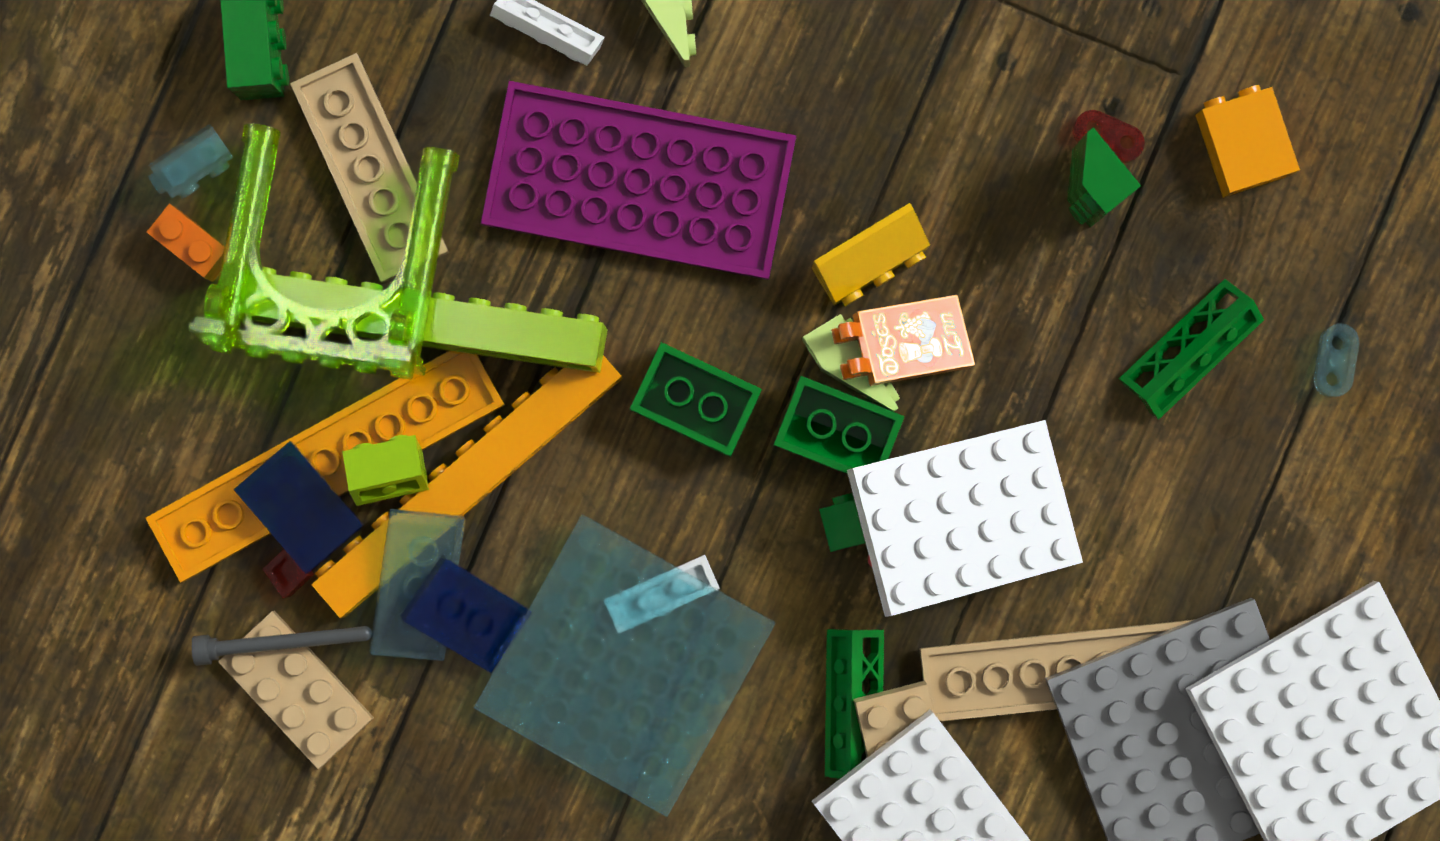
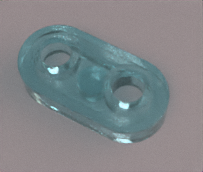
M1347 324L1332 325L1326 328L1320 336L1314 371V385L1322 395L1327 397L1344 395L1353 385L1359 349V336ZM1335 336L1340 337L1343 341V347L1340 350L1335 349L1332 345V340ZM1329 372L1337 376V383L1334 386L1327 383L1326 376Z

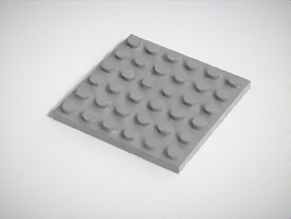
M1246 599L1045 678L1107 841H1242L1260 834L1185 689L1270 640L1255 599Z

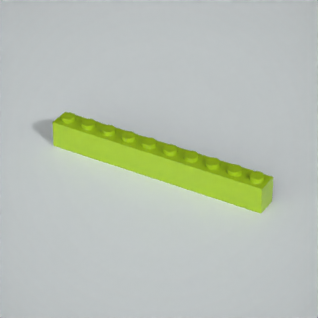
M255 266L254 271H241L233 313L243 320L597 373L601 371L608 329L604 323L599 322V317L594 315L577 314V319L562 317L563 312L548 308H542L541 313L527 312L526 306L514 303H505L504 308L490 306V301L480 298H469L468 303L454 301L455 297L453 295L434 292L432 297L418 296L419 291L405 287H397L396 292L384 291L382 285L371 282H361V287L347 285V280L337 277H326L325 282L312 280L311 275L291 271L290 276L276 275V270L262 266Z

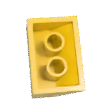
M909 203L814 260L811 269L833 305L835 306L842 301L846 307L864 296L861 289L869 284L874 283L877 288L894 278L895 275L892 271L899 266L905 264L907 269L924 260L926 258L924 251L929 248L930 244L912 205Z

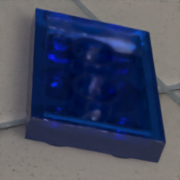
M289 441L234 489L305 574H309L364 526L293 441Z
M442 555L400 617L404 622L492 673L533 612L525 605Z

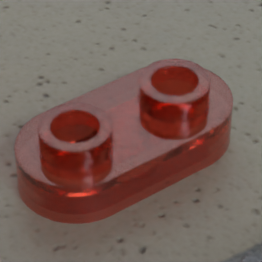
M1085 111L1074 122L1073 136L1077 143L1088 132L1087 123L1094 122L1099 127L1098 133L1122 163L1134 161L1144 149L1145 141L1139 129L1100 111ZM1122 137H1129L1132 140V148H1123L1120 144V139Z

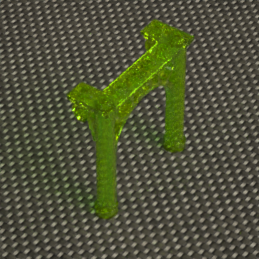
M245 124L241 138L244 142V148L218 284H211L207 290L204 303L205 318L195 317L194 323H189L188 331L196 335L200 343L210 345V350L219 353L231 354L232 348L246 350L245 355L261 359H267L268 353L282 355L281 360L296 364H303L304 359L318 360L319 366L331 369H340L341 364L355 365V371L367 374H376L377 369L391 371V376L402 379H413V374L425 375L426 368L422 365L423 359L420 356L453 172H456L458 169L460 155L442 148L426 147L423 149L404 259L399 273L389 287L374 299L356 307L342 310H318L299 305L281 295L272 286L264 273L260 259V239L281 132L266 125ZM252 271L254 278L263 291L246 299L250 273ZM401 293L399 307L393 311L390 317L382 309ZM273 300L280 309L279 320L271 326L254 324L252 321L253 309L261 303ZM290 312L295 314L293 320L304 326L306 338L279 335L290 324ZM374 314L384 321L386 330L380 339L369 341L361 340L357 337V325L366 317ZM311 320L319 321L321 323L316 327L315 323ZM241 321L249 330L240 329ZM342 322H347L346 334L354 345L324 341V339L331 331L343 329Z

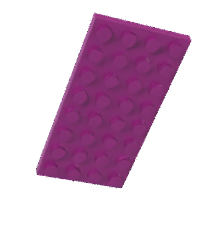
M509 81L481 225L769 280L796 135Z

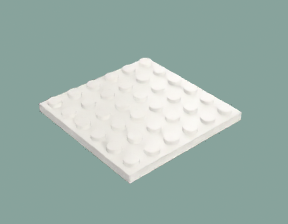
M1372 581L1185 688L1264 841H1370L1440 800V700L1380 582Z

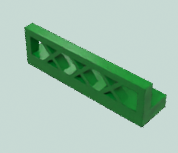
M1224 279L1119 379L1125 387L1142 400L1149 413L1159 420L1264 321V318L1252 298ZM1227 293L1236 299L1228 308L1216 310V304ZM1208 321L1207 328L1202 333L1190 335V328L1196 322ZM1181 346V352L1174 359L1163 360V353L1170 347ZM1154 371V378L1143 388L1134 382L1143 372Z
M827 629L825 777L840 779L861 763V756L865 749L853 699L867 696L862 691V681L866 675L870 679V691L867 695L883 692L884 630ZM871 637V653L866 659L863 654V638Z

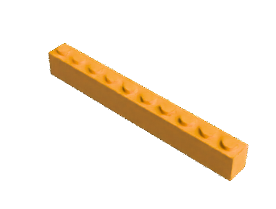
M604 355L600 373L563 368L558 371L556 367L539 380L542 385L541 388L532 395L528 391L511 404L514 411L503 419L499 415L483 428L486 435L477 443L471 439L459 448L455 453L458 459L449 467L443 463L431 472L427 477L430 480L428 484L429 490L402 497L399 501L402 507L393 515L388 511L381 515L371 525L374 531L364 540L360 535L352 540L343 549L346 555L336 564L333 560L324 564L315 573L318 579L311 585L339 618L347 617L612 389L623 377Z

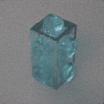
M208 124L151 162L149 167L153 173L148 178L160 195L167 191L171 198L179 195L182 199L200 187L197 182L209 174L211 178H214L230 167L227 161L232 159L233 156L213 127Z

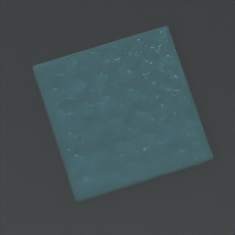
M582 514L475 704L474 709L668 817L776 622Z

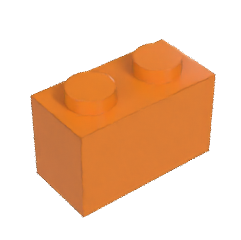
M170 203L147 231L160 244L211 282L216 279L235 255L233 251Z

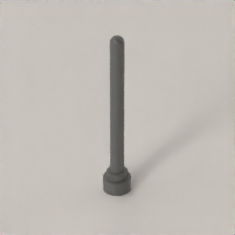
M367 626L224 641L210 638L209 635L192 637V656L196 666L208 665L223 655L367 641L372 637V631Z

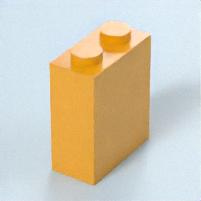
M1259 85L1251 86L1239 91V97L1226 101L1225 96L1204 102L1205 108L1196 114L1223 198L1292 176L1300 171L1272 87L1261 90Z

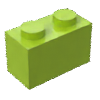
M398 435L386 442L377 444L362 443L354 446L353 449L342 451L348 491L356 506L429 490L423 452L415 435Z

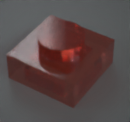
M294 545L285 547L263 568V571L282 598L291 597L314 575Z

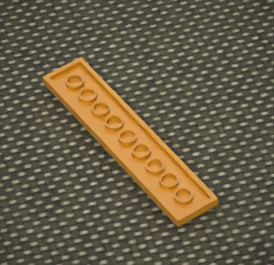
M448 351L146 517V520L177 578L182 583L347 493L348 485L342 451L353 449L354 446L362 443L377 444L386 442L398 435H415L423 451L505 406L478 355Z

